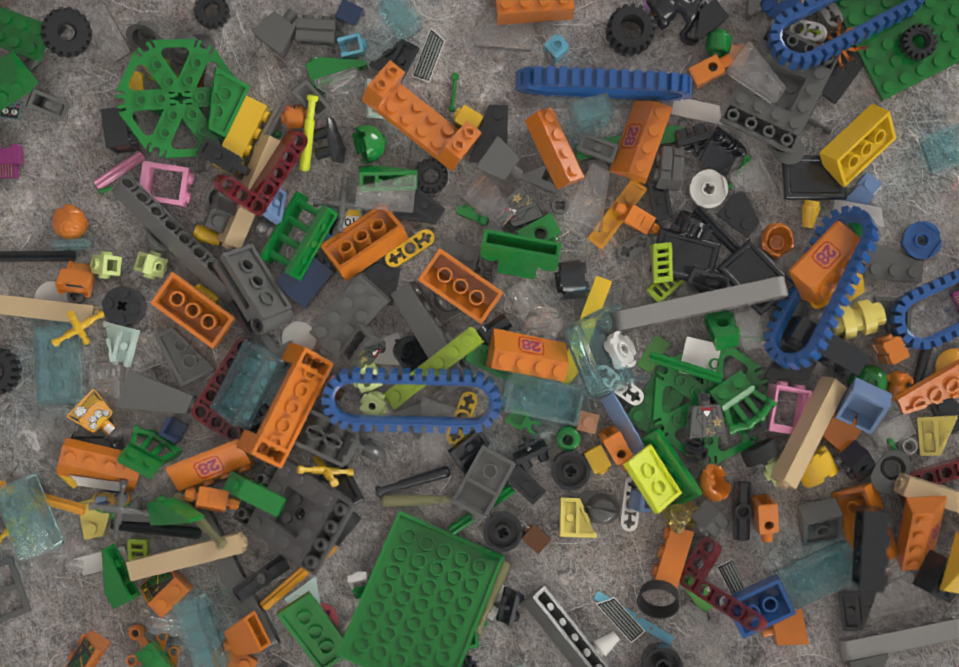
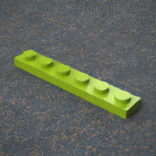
M473 326L469 327L418 367L422 369V376H427V369H435V376H439L440 369L448 370L481 345L483 340ZM396 384L383 395L386 396V399L395 410L427 385Z

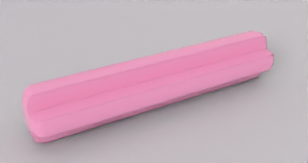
M137 151L95 179L94 184L98 189L104 188L145 161L144 154L141 151Z

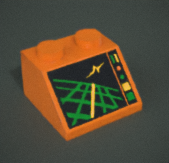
M178 570L150 576L140 586L147 604L160 618L164 617L194 588Z
M93 630L87 634L83 633L77 642L79 644L78 648L69 654L67 658L69 662L66 667H96L111 641Z

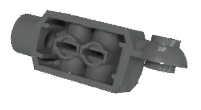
M312 409L294 445L343 468L350 464L358 448L362 450V456L375 462L379 458L384 461L386 460V454L383 449L385 444L370 437L367 441L361 438L360 432L352 431L350 427H347V430L339 428L341 423L337 422L334 425L329 421V417Z

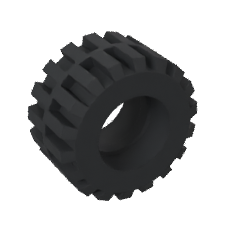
M632 3L631 6L624 4L622 8L618 7L611 14L607 23L606 40L610 42V48L614 47V52H621L622 56L629 54V57H632L634 54H641L643 50L645 51L655 35L656 23H653L654 17L653 15L649 16L650 11L648 9L644 11V6L642 5L638 8L635 7L636 4ZM628 21L636 23L641 30V36L636 39L624 37L620 32V25Z

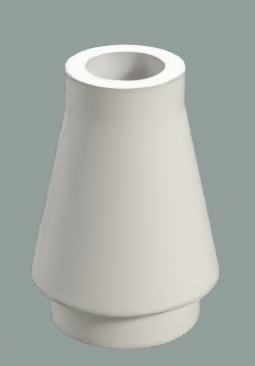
M612 631L593 641L594 644L592 645L601 657H606L620 639Z

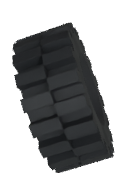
M58 7V9L51 10L45 16L41 26V37L46 48H49L51 53H55L59 57L71 58L77 57L81 53L83 54L88 48L92 39L91 24L87 21L84 14L79 13V10H73L71 7ZM63 25L71 26L75 31L74 37L70 40L62 39L59 35V28Z
M1 347L0 366L2 367V375L0 376V395L12 391V387H16L19 384L16 381L21 380L22 377L18 375L19 372H22V368L18 367V364H21L20 360L15 359L17 357L15 353H10V350Z

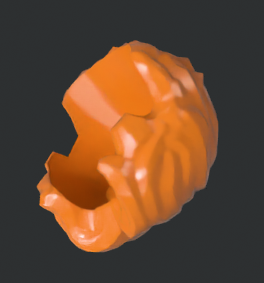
M64 204L63 208H58L54 211L52 227L59 236L73 241L84 235L88 228V221L84 212L71 204Z
M781 222L769 224L762 231L760 236L761 249L771 258L778 260L784 253H789L794 249L793 234L790 228Z
M708 464L700 475L699 486L703 492L702 494L711 501H721L727 498L731 492V484L727 483L724 478L726 476L724 468Z

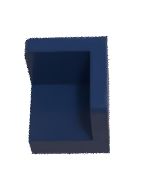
M342 0L335 18L342 24L347 22L356 26L360 17H364L365 11L364 8Z
M173 416L167 417L158 435L173 443L181 442L189 425Z

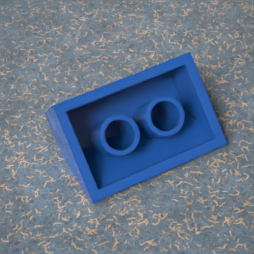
M776 575L767 577L731 595L763 615L767 620L766 628L796 614L780 579ZM738 607L736 610L737 617L742 613L741 607ZM758 617L752 621L753 627H756L759 623ZM733 620L743 639L757 633Z

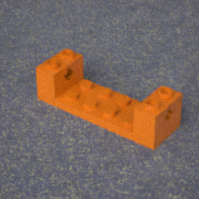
M390 60L367 85L361 100L453 172L475 145L482 132L468 121L460 129L456 128L401 84L405 72Z
M290 342L281 360L291 365L263 423L257 434L244 430L236 448L282 469L334 364L307 347Z

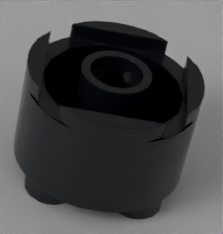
M579 259L558 262V272H555V283L557 292L562 293V297H559L561 301L583 298L586 293L590 292L589 282L585 281L584 273H587L585 262H581Z
M116 287L106 294L102 300L104 315L110 322L116 325L130 326L139 323L144 318L147 302L143 294L138 290L128 287ZM124 303H127V305L125 306L126 310H123Z
M574 450L562 451L552 460L550 472L553 480L559 487L573 491L581 488L589 480L590 465L587 459L579 452ZM572 465L575 472H571V475H568L565 469Z
M496 511L484 523V539L494 551L508 552L517 547L521 541V523L511 512ZM503 527H505L507 533H503V535H500L498 529H502Z
M659 642L648 645L641 657L642 667H659L658 664H661L662 661L665 664H662L661 667H683L681 658L676 650L666 643Z

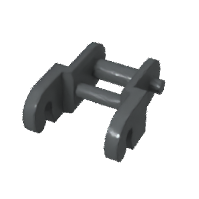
M479 256L478 268H481V271L478 275L491 279L493 282V278L496 279L494 269L497 270V260L494 267L481 266L482 257ZM482 270H491L492 275L482 274Z

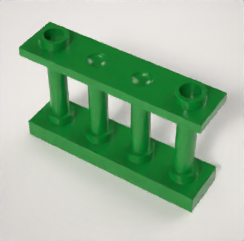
M296 190L283 213L282 222L274 228L260 253V257L270 264L276 260L287 267L285 273L301 281L338 213L325 205H322L320 210L307 203L308 197ZM303 210L316 216L311 226L297 220ZM293 226L306 233L301 243L288 237ZM284 243L296 249L291 260L279 254Z

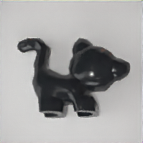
M646 0V4L661 30L669 26L670 21L676 17L677 13L681 14L686 24L679 33L680 40L687 46L695 45V40L688 38L687 34L692 30L695 21L698 19L699 6L702 0Z

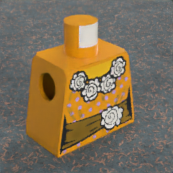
M94 389L66 416L91 433L100 428L105 434L109 435L115 429V426L108 420L113 412Z

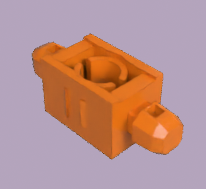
M616 202L612 207L613 211L618 214L617 219L636 231L646 235L648 232L651 234L658 233L660 227L654 222L656 217L636 205H631L627 202L625 204Z
M203 486L199 487L198 493L195 490H186L184 500L193 503V501H196L195 508L224 513L226 507L238 509L240 504L238 498H228L229 492Z

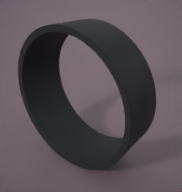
M651 580L640 588L637 606L643 614L656 619L669 618L675 615L680 608L679 594L671 583L663 580ZM649 590H663L672 594L676 599L670 605L655 606L645 601L642 594Z

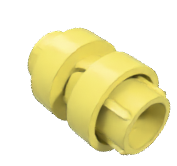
M868 299L855 302L853 309L849 305L847 307L840 306L844 310L842 318L835 316L834 318L839 324L836 329L831 327L829 329L834 335L839 336L843 340L856 338L857 331H860L864 336L876 333L878 326L886 324L884 308L880 302L871 303Z

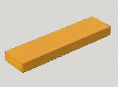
M631 179L588 236L587 240L603 250L623 223L617 219L618 214L612 209L616 202L623 204L627 202L631 205H636L648 188L640 182Z

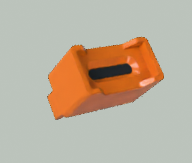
M69 261L66 269H60L55 286L59 294L74 292L81 293L89 298L95 285V278L91 272L90 264Z

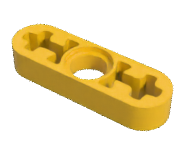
M428 229L421 230L387 253L385 257L386 263L390 267L397 268L433 245L435 241L433 232ZM424 233L426 235L430 234V242H422L420 245L423 247L419 249V246L414 241V239L417 238L418 241H420L423 239L422 235ZM408 243H412L416 247L413 254L405 252V246ZM401 248L403 254L407 258L403 259V257L401 256L397 259V264H395L394 262L390 263V256L392 254H394L395 256L399 255L400 252L398 250Z
M467 391L462 394L453 417H456L460 412H464L468 417H472L478 401L474 392ZM469 394L475 400L474 403H470L468 409H472L470 413L465 409H459L460 405L465 406L466 401L463 399L468 397ZM449 427L446 438L449 443L456 444L464 438L465 434H463L462 429H459L458 435L461 437L453 441L451 440L452 436L450 435Z

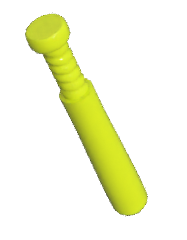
M307 95L308 111L303 133L307 136L308 143L299 158V170L303 172H308L311 165L315 103L318 101V96Z

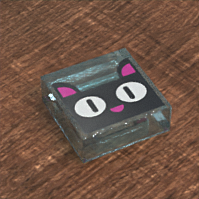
M15 101L1 110L0 118L21 121L23 102Z

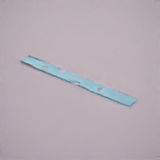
M598 591L593 599L602 602L611 598ZM624 607L645 631L663 642L671 644L674 636L642 617L640 619L636 618V613Z

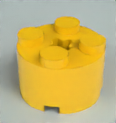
M825 445L816 448L800 480L806 488L825 482L824 479L828 475L832 478L839 472L835 461Z

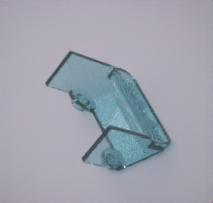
M622 304L601 308L568 325L564 331L565 339L586 393L591 398L607 395L650 377L649 373L634 377L632 371L626 367L617 370L613 366L609 352L604 348V342L607 341L605 333L609 332L612 328V320L609 314L622 308Z

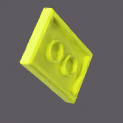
M651 444L645 446L623 464L654 514L661 512L682 493Z

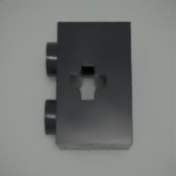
M856 440L838 455L841 460L840 465L845 470L844 473L851 480L855 478L860 483L876 466L870 452Z

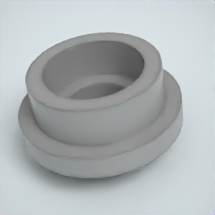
M906 436L899 441L898 449L907 456H911L917 452L918 443L913 437ZM907 442L910 444L909 449L905 448Z

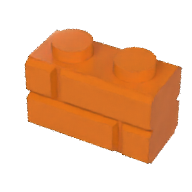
M884 334L875 338L876 342L871 345L874 353L878 354L876 357L880 364H897L910 355L907 348L903 347L904 343L901 337L892 336V334Z

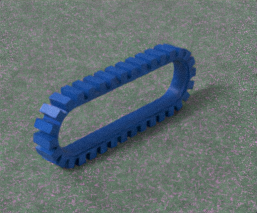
M805 0L803 4L799 2L795 4L793 9L790 7L784 10L783 15L779 14L775 18L768 34L767 46L768 49L772 48L770 54L773 59L780 56L777 63L783 67L788 61L790 62L788 69L796 70L798 65H800L801 70H806L811 64L815 67L822 60L825 62L830 59L832 54L836 56L841 53L842 49L846 51L853 44L861 43L863 38L866 40L873 33L876 35L883 28L891 27L894 22L897 24L904 17L912 16L914 11L917 12L925 0H906L811 51L799 53L790 50L784 44L782 31L838 1Z
M529 66L516 71L515 90L533 96L544 95V97H551V95H554L555 97L567 96V98H574L576 96L579 98H615V100L626 99L632 101L638 99V101L650 100L656 102L658 100L663 102H670V100L681 101V99L686 100L692 97V77L684 73L679 74L678 72L667 73V71H659L656 73L650 70L642 72V70L629 71L628 69L617 71V69L604 70L605 68L592 70V68L580 69V67L568 69L561 66L560 68H555V66H547V68L534 66L533 68Z
M842 206L841 213L834 209L830 212L831 219L825 215L821 220L825 226L816 227L814 232L818 238L812 236L809 241L813 246L836 221H840L843 224L858 223L862 225L863 232L807 345L799 352L792 354L784 353L780 345L782 335L801 299L796 286L788 291V296L785 297L786 301L779 300L777 306L781 309V312L774 310L772 314L776 322L769 320L766 326L771 332H764L765 350L783 368L789 369L791 367L793 370H800L801 364L805 368L812 365L811 357L816 361L821 357L817 350L825 351L828 343L824 338L831 340L834 334L829 327L836 329L839 324L834 317L842 318L844 310L840 305L847 307L850 302L845 295L853 296L855 289L851 284L858 286L861 280L856 273L864 274L866 268L862 263L869 264L871 260L867 252L874 253L877 248L873 242L879 241L878 226L869 213L860 207L853 206L851 209L849 206ZM806 247L804 254L810 249V247Z
M959 268L905 292V295L899 296L895 300L896 305H891L889 312L895 314V316L888 317V324H895V327L889 330L892 336L899 335L903 343L906 344V348L912 350L931 349L959 337V322L923 338L916 337L910 333L905 323V315L911 305L959 282Z
M354 367L352 374L346 368L342 369L339 375L336 372L331 376L323 391L322 405H324L323 411L325 415L331 414L329 421L335 425L340 420L339 428L347 430L348 424H352V431H360L362 424L364 425L365 432H372L373 425H377V432H384L385 425H389V432H396L397 425H401V432L409 433V426H414V433H421V427L426 426V433H433L434 426H438V433H445L447 426L450 427L451 434H458V427H463V434H470V427L474 426L475 432L478 433L483 431L482 424L487 429L493 425V419L497 420L500 414L501 396L498 386H494V380L489 376L484 380V373L477 371L475 377H471V370H464V377H460L459 369H452V376H447V369H440L439 376H435V369H427V376H422V369L415 368L414 375H410V368H403L402 375H398V368H390V374L386 375V368H378L377 374H373V367H366L365 374H361V367ZM350 383L473 386L480 388L486 393L489 403L484 413L476 417L353 415L345 413L338 407L335 394L340 387Z

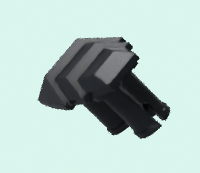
M327 117L325 127L314 129L313 141L327 138L328 146L315 148V157L317 160L331 157L333 162L343 164L346 147L343 144L342 136L338 131L335 120L332 117Z

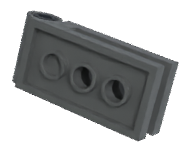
M253 244L225 252L220 256L221 260L213 264V267L248 322L251 321V327L256 334L261 335L292 322V306Z

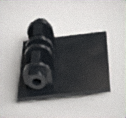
M717 126L699 160L726 178L736 158L744 157L747 151L743 146L744 144Z

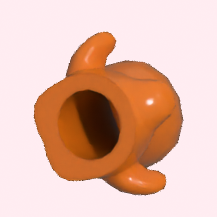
M891 371L887 375V381H890L887 392L892 394L891 401L896 402L894 396L905 391L907 383H914L913 378L907 372Z

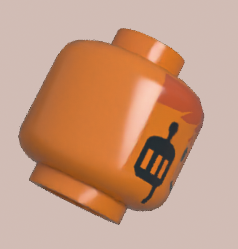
M302 104L286 105L284 112L280 113L281 123L286 124L288 130L303 129L305 119L307 118V108H304Z

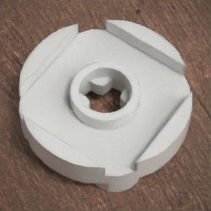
M710 169L700 171L690 181L689 195L696 206H702L707 209L714 208L720 205L727 196L728 183L725 177L717 173V171ZM706 184H709V187H713V190L710 192L711 194L704 192L703 188L706 187Z
M616 331L608 336L607 341L604 342V348L609 352L613 366L617 370H625L636 364V360L633 355H636V350L633 342L627 335L623 336L620 334L622 331Z

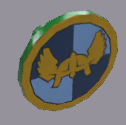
M102 489L93 495L91 502L99 505H116L119 491ZM125 490L124 506L128 507L131 502V495ZM96 509V511H98V512L108 513L109 516H110V519H111V520H114V514H115V513L104 512L103 510H98V509Z

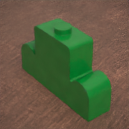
M485 229L480 255L485 260H499L498 273L535 279L537 268L549 272L557 269L562 243Z

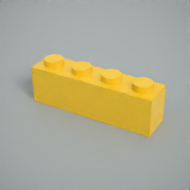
M246 96L222 146L239 155L245 161L246 157L252 154L254 148L252 145L255 139L258 140L262 133L261 127L263 123H266L270 117L269 107ZM212 164V165H214L215 167H217V168H219V169L225 171L224 169H222V168L216 166L215 164ZM237 171L236 175H234L233 173H229V174H231V175L237 177L238 173H239V174H241V173H240L239 171Z

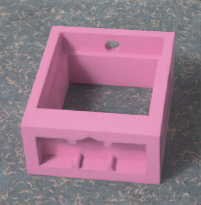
M143 161L139 184L150 195L155 169L183 173L179 200L152 197L159 204L187 208L192 198L190 186L193 185L195 179L193 170L187 167Z
M776 381V384H769L767 397L776 402L779 390L797 393L798 397L793 426L773 423L776 411L775 406L771 408L766 416V430L792 434L812 395V391L805 390L806 386L794 384V387H788L787 382Z

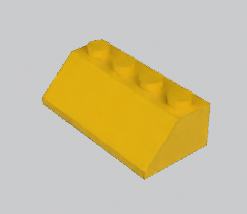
M871 104L819 152L823 166L842 187H846L897 139L890 111Z

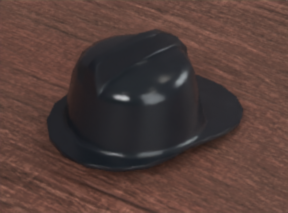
M409 335L394 340L393 356L399 362L402 369L410 368L411 373L415 368H418L428 360L426 353L415 336Z

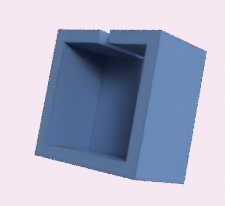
M855 378L839 402L835 418L852 425L856 411L858 415L855 427L872 434L889 410L892 394L859 378Z

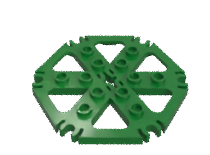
M196 39L150 40L154 46L153 49L152 45L146 42L145 45L148 51L143 52L140 47L137 48V53L141 57L135 51L133 52L115 93H124L115 95L116 99L121 98L124 101V104L117 105L116 109L121 110L125 108L126 110L118 111L117 113L144 150H146L149 143L151 144L148 148L149 153L152 152L153 148L159 149L157 156L159 158L163 155L164 151L166 153L163 159L197 157L199 155L196 152L205 137L219 145L221 143L218 139L222 144L224 142V137L207 129L208 120L199 109L210 107L212 87H196L209 62H214L220 70L233 77L234 75L215 48H213L211 54L208 53L211 50V45H208L206 50L200 48L201 40L196 43V47H194ZM184 47L189 52L178 78L162 57L161 52L164 48ZM138 65H143L160 89L132 90L129 87V81L135 68ZM178 93L181 94V97L190 98L183 100L182 104H179L177 100H169L177 97ZM163 110L152 135L149 136L142 132L132 117L135 111ZM181 120H183L198 141L196 148L174 149L171 142Z
M733 347L721 350L719 359L712 358L709 361L711 369L723 374L724 358L730 355L746 366L747 371L744 375L755 389L762 387L761 384L768 381L767 378L759 379V374L764 372L763 369H757L761 367ZM683 351L671 358L682 360ZM714 360L718 362L716 368L712 367V361ZM666 367L664 374L660 371L656 372L658 376L663 377L662 380L657 376L654 378L652 421H654V426L661 424L662 432L669 443L684 453L685 444L676 439L675 433L686 426L688 406L698 404V393H709L721 383H715L706 379H702L700 383L688 374ZM766 383L765 385H763L764 388H765V392H764V395H765V396H767V390H768V385H769V383ZM666 386H670L691 401L665 413L662 410L663 389ZM731 408L729 412L733 425L739 424L740 421ZM722 412L724 423L727 425L724 413ZM745 430L738 432L742 436L741 442L724 451L718 448V436L697 438L706 443L704 447L708 449L707 456L709 457L710 464H717L755 443L749 439ZM755 435L751 437L752 440H759Z

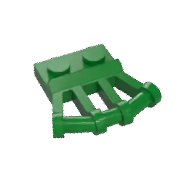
M741 370L709 392V395L716 404L720 405L721 411L724 413L730 435H735V432L752 430L758 422L762 423L766 420L765 417L771 408H774L777 404L775 400L758 392ZM750 395L765 403L760 411L749 398ZM744 401L755 416L750 419L747 418L737 404ZM731 408H733L743 423L733 425L729 412Z
M134 425L131 440L118 456L117 462L152 480L164 464L178 458L183 453V450L180 447H176L168 439L158 435V431L139 428L138 425ZM137 435L147 437L141 446L136 445ZM153 441L158 442L159 445L153 452L146 450ZM165 447L170 451V453L162 457L158 456Z

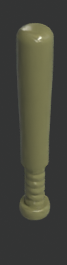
M176 492L172 496L197 510L191 502L184 500V495L181 492ZM205 518L194 522L204 533L210 536L218 549H222L227 545V540L221 538Z
M455 493L443 496H434L433 494L385 495L381 498V505L383 507L450 503Z
M505 560L501 564L475 630L476 634H483L482 628L488 613L491 612L511 567L510 563Z

